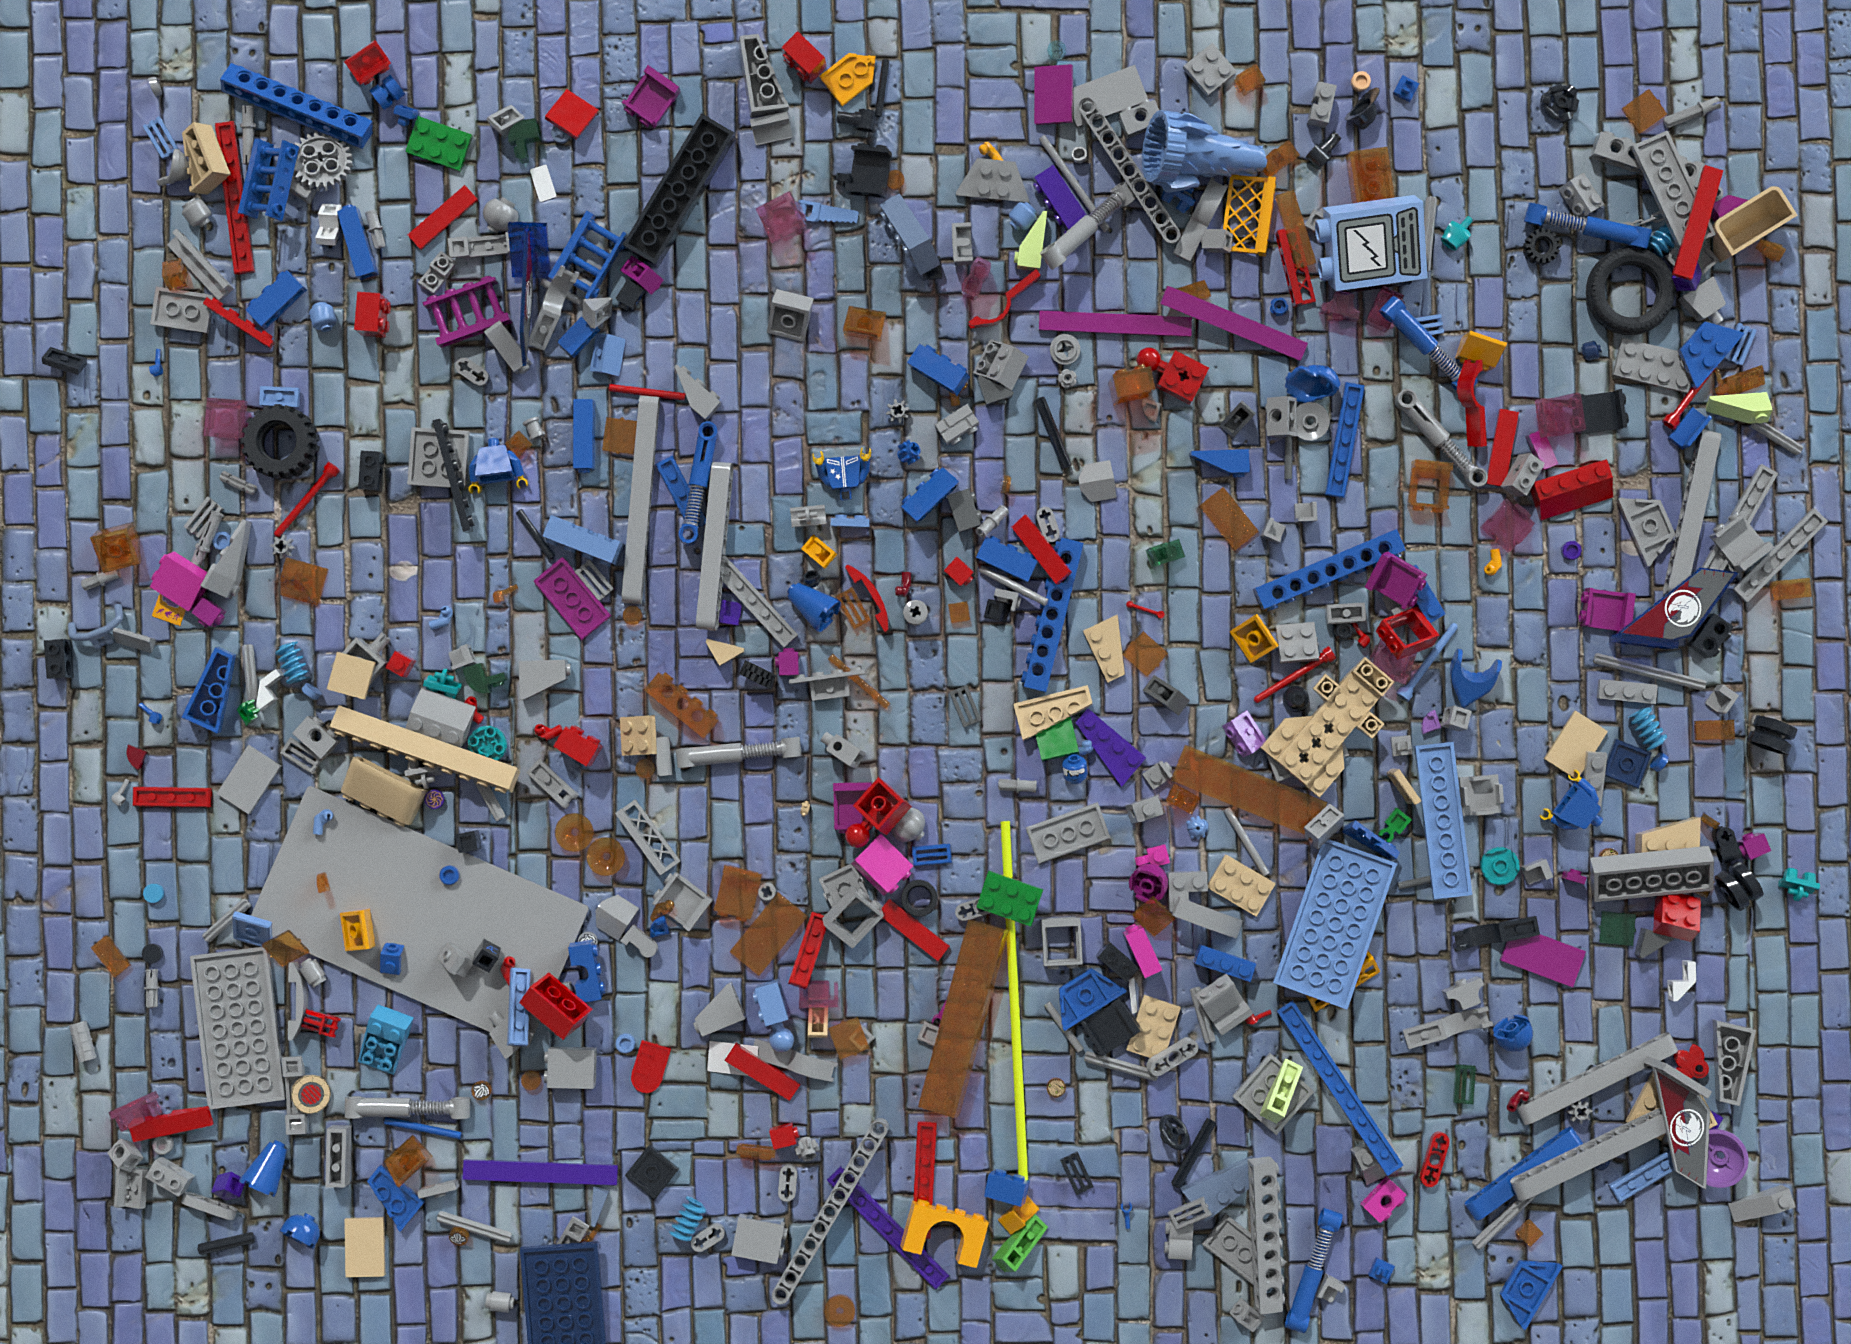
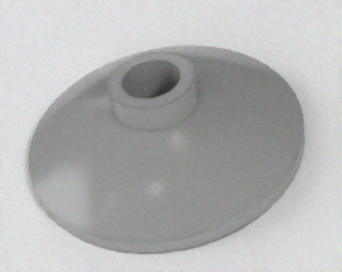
M1306 402L1297 407V436L1309 441L1322 437L1327 432L1330 423L1326 409L1315 402ZM1308 418L1313 419L1314 422L1312 425H1308L1306 423V420Z

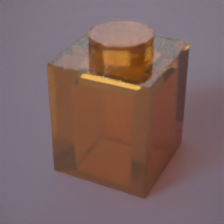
M1257 64L1236 75L1234 86L1238 93L1241 92L1243 96H1246L1263 86L1266 79Z
M181 258L162 262V278L169 291L188 287V271Z

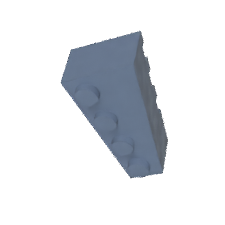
M900 193L879 204L882 209L880 215L884 223H889L887 226L892 235L895 234L896 241L899 246H903L902 249L907 258H910L918 273L922 275L940 265L930 238Z
M1252 1155L1180 1188L1190 1202L1204 1196L1205 1203L1208 1204V1209L1212 1213L1211 1216L1204 1219L1205 1222L1249 1189L1248 1159L1254 1158ZM1202 1210V1211H1200V1212H1198V1213L1201 1215V1214H1203V1213H1205V1212H1204V1210Z

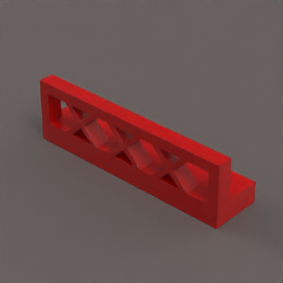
M1298 228L1286 231L1285 229L1277 230L1275 237L1293 308L1315 303L1316 299ZM1294 233L1296 242L1292 247L1288 243L1287 235ZM1292 251L1300 255L1301 260L1298 265L1293 263ZM1297 269L1305 275L1302 284L1298 282ZM1301 288L1309 292L1310 299H1302Z

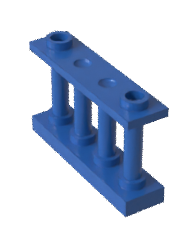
M254 139L239 204V214L257 219L260 211L266 212L265 216L283 221L299 146L282 140L281 148H274V145L261 139ZM272 156H278L276 167H269ZM267 174L274 175L272 186L265 185ZM263 193H270L268 204H261Z
M589 211L585 212L548 275L552 280L560 266L563 265L566 269L569 263H574L593 274L596 278L591 286L579 279L573 284L587 293L584 297L585 299L597 298L600 292L599 287L621 249L625 250L623 243L628 236L627 233L622 232L621 236L618 237L596 224L594 214ZM593 230L614 242L615 246L611 253L587 241L585 237L587 232ZM584 247L605 259L606 261L601 270L577 257V254H575L577 249Z

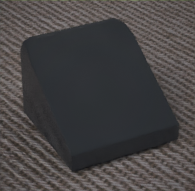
M988 599L984 618L1006 623L1010 604Z

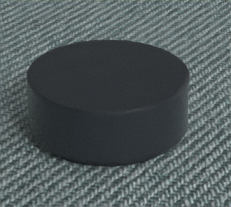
M155 943L146 945L142 950V957L148 963L158 962L163 956L161 946Z

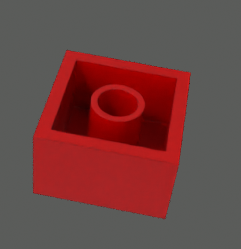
M798 31L781 47L784 63L790 69L794 67L798 71L797 75L804 82L807 80L811 84L827 68L825 57Z
M357 292L354 330L362 336L386 338V333L389 332L387 314L391 312L389 300L381 293Z
M575 725L571 727L565 726L553 747L585 766H592L603 748L599 744L601 741L592 735L585 736L583 734L584 730Z
M1682 893L1657 896L1654 906L1653 933L1691 942L1700 932L1701 898Z

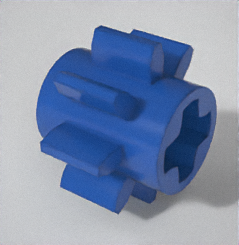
M907 440L898 445L900 450H898L897 456L901 462H907L910 465L920 459L918 455L921 450L917 443Z

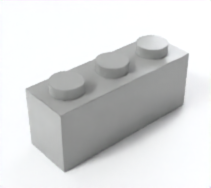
M332 1125L327 1128L325 1187L345 1188L350 1184L352 1125Z

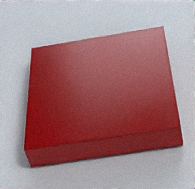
M566 89L545 115V120L577 140L598 114V109Z

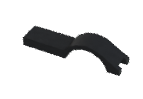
M1529 916L1499 923L1468 927L1451 932V934L1455 937L1456 947H1454V950L1457 952L1478 945L1502 943L1540 935L1537 916Z

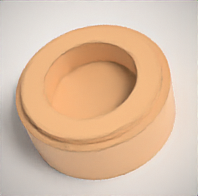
M1363 71L1355 73L1351 79V86L1357 92L1365 91L1371 83L1370 76Z

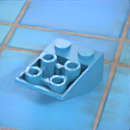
M378 1004L369 1017L358 1062L394 1075L407 1042L414 1017Z

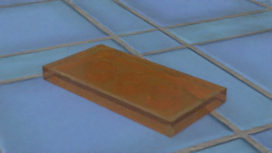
M778 892L730 950V953L760 976L808 915Z

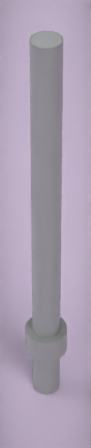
M1043 135L1039 138V141L1091 213L1096 207L1050 141ZM1106 221L1099 225L1104 233L1110 229Z

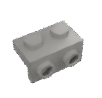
M1584 172L1559 188V192L1578 218L1580 216L1583 218L1604 205Z
M135 1167L131 1172L119 1168L116 1170L115 1208L131 1207L143 1209L146 1207L147 1178L145 1176L148 1173V1169Z

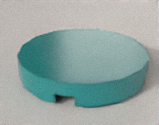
M1494 847L1488 850L1482 856L1480 862L1483 877L1496 885H1506L1512 882L1520 869L1516 854L1504 847Z

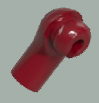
M902 572L901 586L895 587L896 596L906 597L911 587V572Z
M1519 1089L1509 1099L1507 1110L1515 1112L1520 1099L1526 1102L1530 1093L1524 1091V1089Z

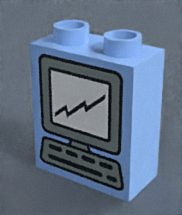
M1415 195L1324 207L1323 219L1315 220L1317 242L1325 243L1326 257L1318 258L1320 281L1328 280V284L1335 291L1427 278L1423 201Z

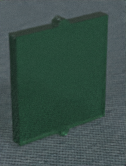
M1601 911V922L1598 926L1600 929L1599 943L1633 946L1634 932H1636V914Z

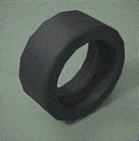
M921 879L913 880L904 887L901 902L905 911L910 915L917 917L926 916L936 907L937 892L928 881ZM915 887H923L930 893V903L924 909H915L908 902L909 892Z

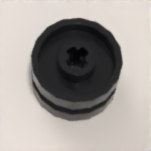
M1756 715L1753 726L1759 731H1750L1747 742L1777 754L1789 755L1792 746L1786 740L1795 739L1798 729L1780 720Z
M1740 861L1730 865L1728 868L1729 872L1721 871L1714 877L1715 883L1723 896L1738 911L1748 907L1750 904L1749 900L1757 901L1764 895L1763 889L1756 877Z

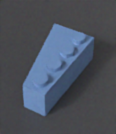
M553 515L550 516L543 533V537L547 538V543L555 546L560 543L565 545V550L572 553L578 550L583 552V557L593 560V557L601 559L600 563L608 567L611 564L617 565L625 545L618 540H613L605 535L595 533Z

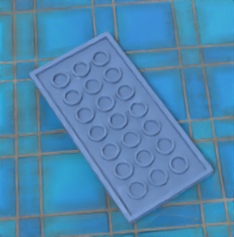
M1328 839L1319 848L1273 983L1347 1010L1397 863Z

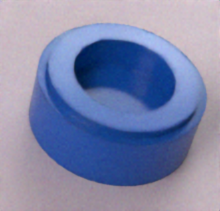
M1663 752L1658 753L1651 761L1650 768L1656 772L1661 771L1668 763V756Z
M449 865L441 869L439 877L444 884L452 885L459 880L460 872L455 866Z

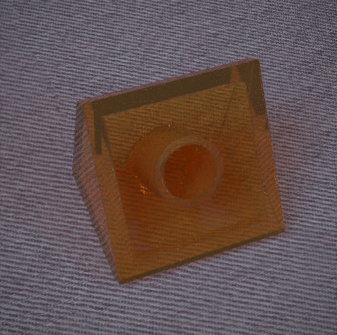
M849 306L843 327L844 335L881 342L886 312Z
M412 1135L384 1162L396 1186L400 1187L433 1156Z

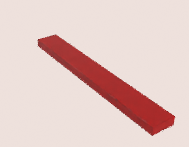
M234 121L215 123L217 141L231 174L222 184L234 274L254 273L248 217L238 213L244 184L236 123Z

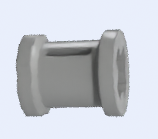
M539 417L530 418L522 423L528 430L530 441L537 440L546 435L538 422Z

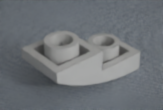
M440 251L430 263V268L418 281V285L432 295H435L457 262Z

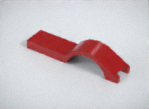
M1034 270L1005 293L1007 303L1001 315L990 320L975 316L968 322V326L974 329L994 326L1002 322L1008 315L1011 301L1040 279L1041 274L1038 270Z
M1471 359L1465 360L1457 381L1458 399L1462 406L1465 407L1467 446L1474 447L1487 446L1485 407L1476 401L1474 395L1475 379L1483 370L1482 359L1476 360L1475 363H1471Z

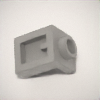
M995 589L994 596L998 597L997 601L1008 603L1009 600H1012L1010 612L1019 609L1021 598L1018 597V593Z
M1159 761L1142 773V775L1154 790L1173 777L1171 774L1173 769L1167 762Z
M1242 1298L1239 1299L1230 1311V1314L1240 1324L1252 1332L1256 1330L1265 1318Z

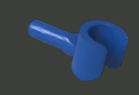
M156 349L155 365L149 366L150 374L154 377L163 374L160 361L161 349Z
M142 702L139 703L138 706L150 715L148 721L160 724L162 714L152 711Z
M1123 1202L1120 1204V1208L1125 1216L1126 1229L1130 1228L1129 1216L1132 1210L1130 1202L1128 1210L1123 1209Z

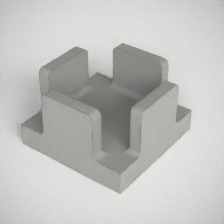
M1498 774L1458 777L1463 816L1501 813V804L1504 803L1503 785L1499 784Z

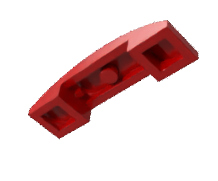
M846 565L845 568L854 583L856 584L862 580L881 612L875 615L886 633L888 631V617L879 592L863 573L850 565Z

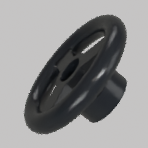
M1164 1115L1159 1122L1162 1141L1175 1150H1184L1189 1144V1133L1185 1124L1174 1115ZM1168 1120L1175 1122L1180 1128L1177 1129L1172 1126ZM1179 1135L1184 1137L1182 1144H1178L1177 1137Z

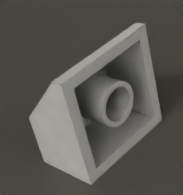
M777 289L771 303L767 333L804 342L814 298Z
M1383 1134L1389 1142V1144L1391 1145V1147L1393 1148V1150L1395 1151V1148L1391 1142L1390 1137L1386 1134ZM1365 1143L1350 1149L1366 1185L1386 1177V1174Z

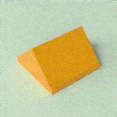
M1258 614L1253 615L1229 631L1250 663L1279 646Z
M370 908L340 913L345 951L365 950L375 947Z

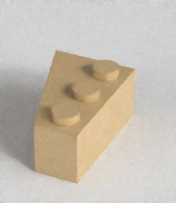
M193 122L182 132L185 157H188L189 160L187 174L191 176L192 186H189V191L191 193L208 195L231 174L212 126Z
M1691 817L1636 833L1635 853L1700 847L1701 817Z

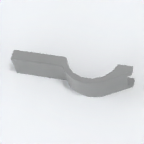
M1211 177L1173 255L1190 263L1204 235V229H1207L1228 185L1225 184L1223 186L1215 182L1214 178Z
M560 266L547 289L541 310L529 334V345L545 351L560 318L567 293L571 286L576 283L579 272L575 271L573 273L566 270L565 266Z
M1488 1007L1460 1011L1435 1021L1403 1029L1408 1048L1411 1049L1447 1039L1454 1034L1466 1030L1493 1026V1022L1488 1020L1486 1011H1489Z
M755 1038L753 1046H758V1057L763 1061L787 1068L804 1076L833 1082L834 1078L831 1076L834 1067L838 1066L837 1062L810 1057L794 1049H789L782 1053L772 1049L768 1041Z

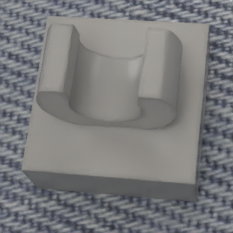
M1410 735L1390 737L1392 756L1412 754Z

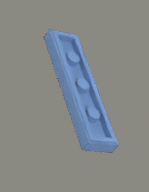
M510 969L507 1046H528L529 1011L519 1002L530 987L531 969Z
M1670 1149L1609 1184L1619 1203L1674 1171Z

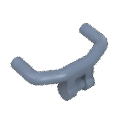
M116 604L114 606L115 618L106 626L91 632L76 633V624L74 622L68 623L69 638L73 641L90 640L96 650L103 648L104 645L114 644L115 639L110 632L123 620L122 605Z

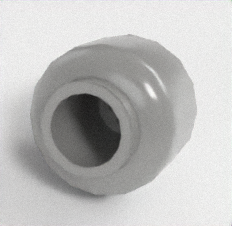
M193 198L182 206V215L192 227L199 225L202 228L210 222L208 218L211 215V210L203 200Z

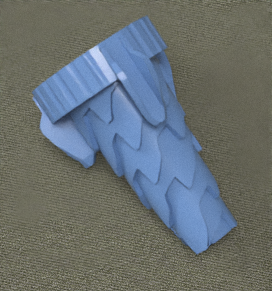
M1164 110L1156 111L1147 126L1142 147V170L1146 181L1153 183V185L1162 186L1165 192H1176L1199 187L1198 176L1214 177L1221 175L1231 177V174L1257 176L1258 171L1261 172L1267 165L1263 146L1250 145L1248 141L1237 140L1230 136L1218 134L1217 131L1213 130V127L1187 112L1181 114Z

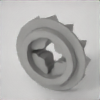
M1061 334L1051 342L1050 355L1055 362L1061 365L1071 364L1079 357L1080 344L1072 335ZM1062 342L1066 347H1073L1068 351V357H1066L1064 352H1058L1062 349Z

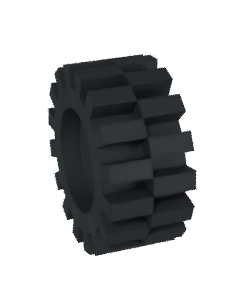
M1545 228L1532 232L1523 244V247H1525L1523 253H1526V259L1529 258V262H1535V265H1545L1555 259L1561 247V243L1558 244L1559 237H1555L1556 233H1551L1550 229L1545 230ZM1538 240L1547 242L1549 246L1547 253L1540 254L1536 251L1535 243Z
M746 660L739 672L740 675L769 689L776 677L775 674Z

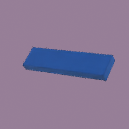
M670 456L655 465L682 516L685 517L690 487L674 457ZM699 509L701 512H699L697 526L701 528L706 525V518L702 510Z

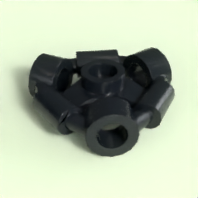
M1558 84L1549 87V90L1541 96L1540 106L1544 108V113L1552 120L1556 119L1560 123L1570 121L1578 110V90L1571 84L1567 86ZM1562 92H1564L1566 96H1568L1569 98H1572V99H1571V100L1567 99V98L1562 94ZM1552 95L1554 96V103L1552 106H1548ZM1562 109H1568L1570 111L1558 115V111Z

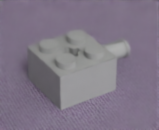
M383 632L380 633L371 645L367 644L362 638L356 637L342 652L376 662L370 685L388 664L380 655V651L391 639L386 637L387 635Z

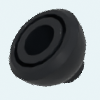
M1291 686L1283 694V704L1291 712H1301L1309 704V694L1303 687Z

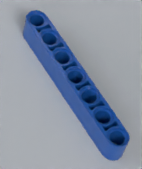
M1572 1127L1565 1128L1470 1197L1464 1203L1465 1207L1476 1221L1483 1219L1516 1195L1510 1182L1513 1177L1582 1145V1140Z

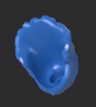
M1321 365L1298 366L1292 373L1289 372L1285 378L1286 392L1290 394V397L1297 398V402L1301 403L1315 402L1316 400L1333 396L1341 385L1336 372L1332 368Z

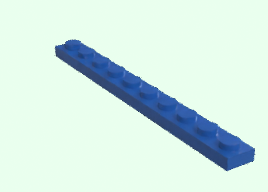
M1292 1000L1276 1012L1386 1176L1404 1166L1294 1001Z

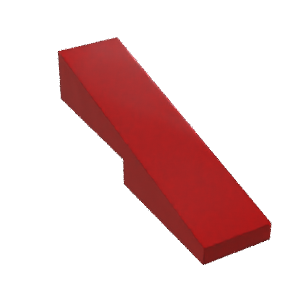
M737 1042L724 1060L789 1101L801 1085Z
M209 1106L173 1110L170 1114L134 1118L128 1126L133 1142L212 1126L214 1122Z

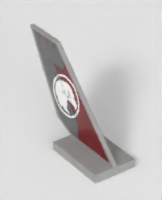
M1647 1056L1643 1063L1653 1068L1674 1171L1706 1190L1710 1110L1700 1095L1709 1098L1712 1091L1667 1063Z

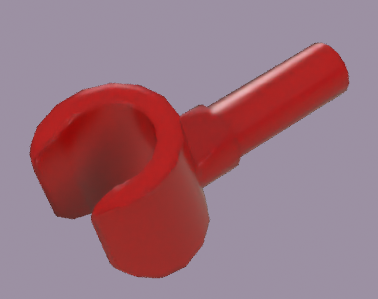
M1352 623L1351 625L1360 636L1357 643L1365 648L1370 642L1369 636L1361 631L1357 623Z
M1271 1010L1256 1016L1252 1014L1245 1021L1247 1024L1253 1025L1261 1018L1271 1015Z

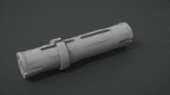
M246 105V107L242 106V123L240 124L243 132V165H249L254 143V129H256L254 106Z
M211 511L209 520L199 543L195 545L196 550L190 561L200 568L207 553L211 550L212 540L224 516L217 511Z

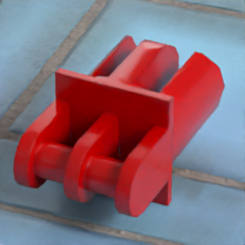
M306 1009L305 1013L311 1016L304 1017L303 1021L307 1023H302V1028L319 1032V1035L336 1037L335 1031L339 1028L337 1024L338 1021H341V1018ZM328 1019L333 1020L332 1024L327 1023ZM325 1027L330 1028L329 1032L325 1031Z

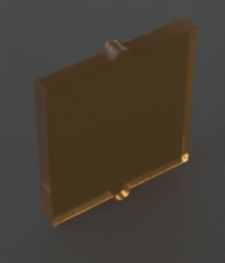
M1650 89L1622 108V111L1629 119V123L1633 124L1639 134L1667 115V112L1660 104V100L1656 99Z
M606 417L602 451L634 455L637 421L625 420L623 417L620 419Z
M1143 631L1135 641H1131V645L1122 655L1148 677L1156 667L1160 666L1159 663L1168 653Z
M1154 896L1132 913V916L1141 926L1145 927L1154 937L1176 919L1166 909V906L1162 905Z
M290 930L262 943V947L270 954V957L274 958L282 967L309 953V949L301 942V939L297 938Z
M858 1017L847 1021L842 1020L841 1023L828 1028L840 1060L851 1055L856 1056L857 1053L870 1049Z

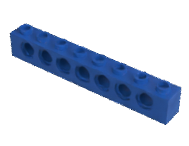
M231 63L220 78L222 92L363 149L373 133L372 120L354 114L347 109L337 107L330 102L320 100L313 95L298 91L296 88L281 84L276 80L264 77L259 73L247 70L242 66Z
M1398 530L1390 531L1254 588L1253 591L1261 610L1267 609V611L1278 608L1277 604L1284 601L1285 604L1295 601V596L1302 594L1303 597L1314 593L1313 589L1316 587L1324 589L1331 586L1330 581L1337 579L1340 582L1348 579V574L1355 571L1357 575L1367 571L1366 566L1371 564L1375 567L1382 555L1378 550L1380 544L1386 546L1387 552L1397 557L1402 556L1401 552L1406 549ZM1363 551L1369 554V560L1367 562H1364L1361 559V553ZM1345 559L1351 561L1352 566L1350 569H1346L1343 566ZM1327 566H1330L1334 569V575L1332 577L1328 576L1325 573V569ZM1309 574H1314L1316 576L1317 580L1315 584L1309 583ZM1292 581H1296L1299 584L1297 591L1291 590L1290 583ZM1274 588H1278L1281 591L1279 599L1274 598L1272 595Z
M1061 537L1060 542L1056 541L1054 550L1060 557L1062 554L1070 556L1071 561L1066 565L1072 573L1066 577L1065 582L1058 585L1055 584L1052 578L1046 579L1044 589L1047 590L1045 598L1049 600L1046 606L1040 604L1039 607L1043 608L1041 616L1037 615L1035 626L1038 627L1037 634H1033L1030 645H1033L1032 653L1028 652L1025 663L1029 665L1027 672L1023 671L1021 682L1024 683L1023 687L1041 692L1047 691L1084 544L1082 542ZM1053 591L1061 593L1060 601L1052 600L1051 593ZM1050 609L1055 610L1057 613V617L1054 620H1049L1046 616V612ZM1044 628H1049L1052 631L1051 638L1046 639L1042 636L1041 632ZM1043 646L1047 649L1045 657L1038 656V647ZM1040 665L1043 672L1040 676L1032 673L1033 666Z

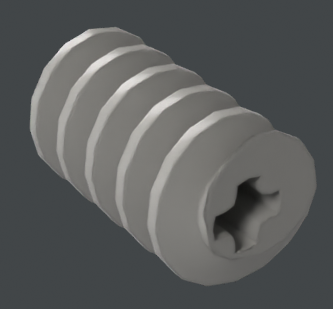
M920 600L908 602L903 611L904 619L911 625H921L925 622L928 615L927 606ZM918 608L921 615L912 617L910 611Z

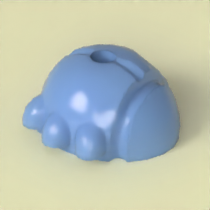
M1196 816V818L1191 817V821H1186L1191 839L1205 837V832L1209 829V824L1206 820Z

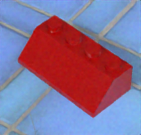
M1605 459L1534 482L1530 492L1540 521L1613 498V476L1608 460Z

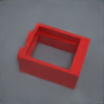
M1418 607L1383 619L1375 631L1397 660L1432 647L1439 637L1438 632ZM1408 624L1419 640L1405 646L1393 629Z

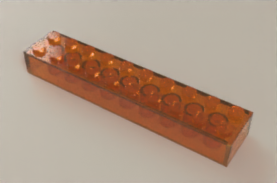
M968 919L918 1107L952 1118L960 1116L1009 929Z

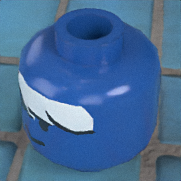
M1073 754L1063 760L1062 770L1066 781L1072 784H1079L1087 778V762L1083 757Z

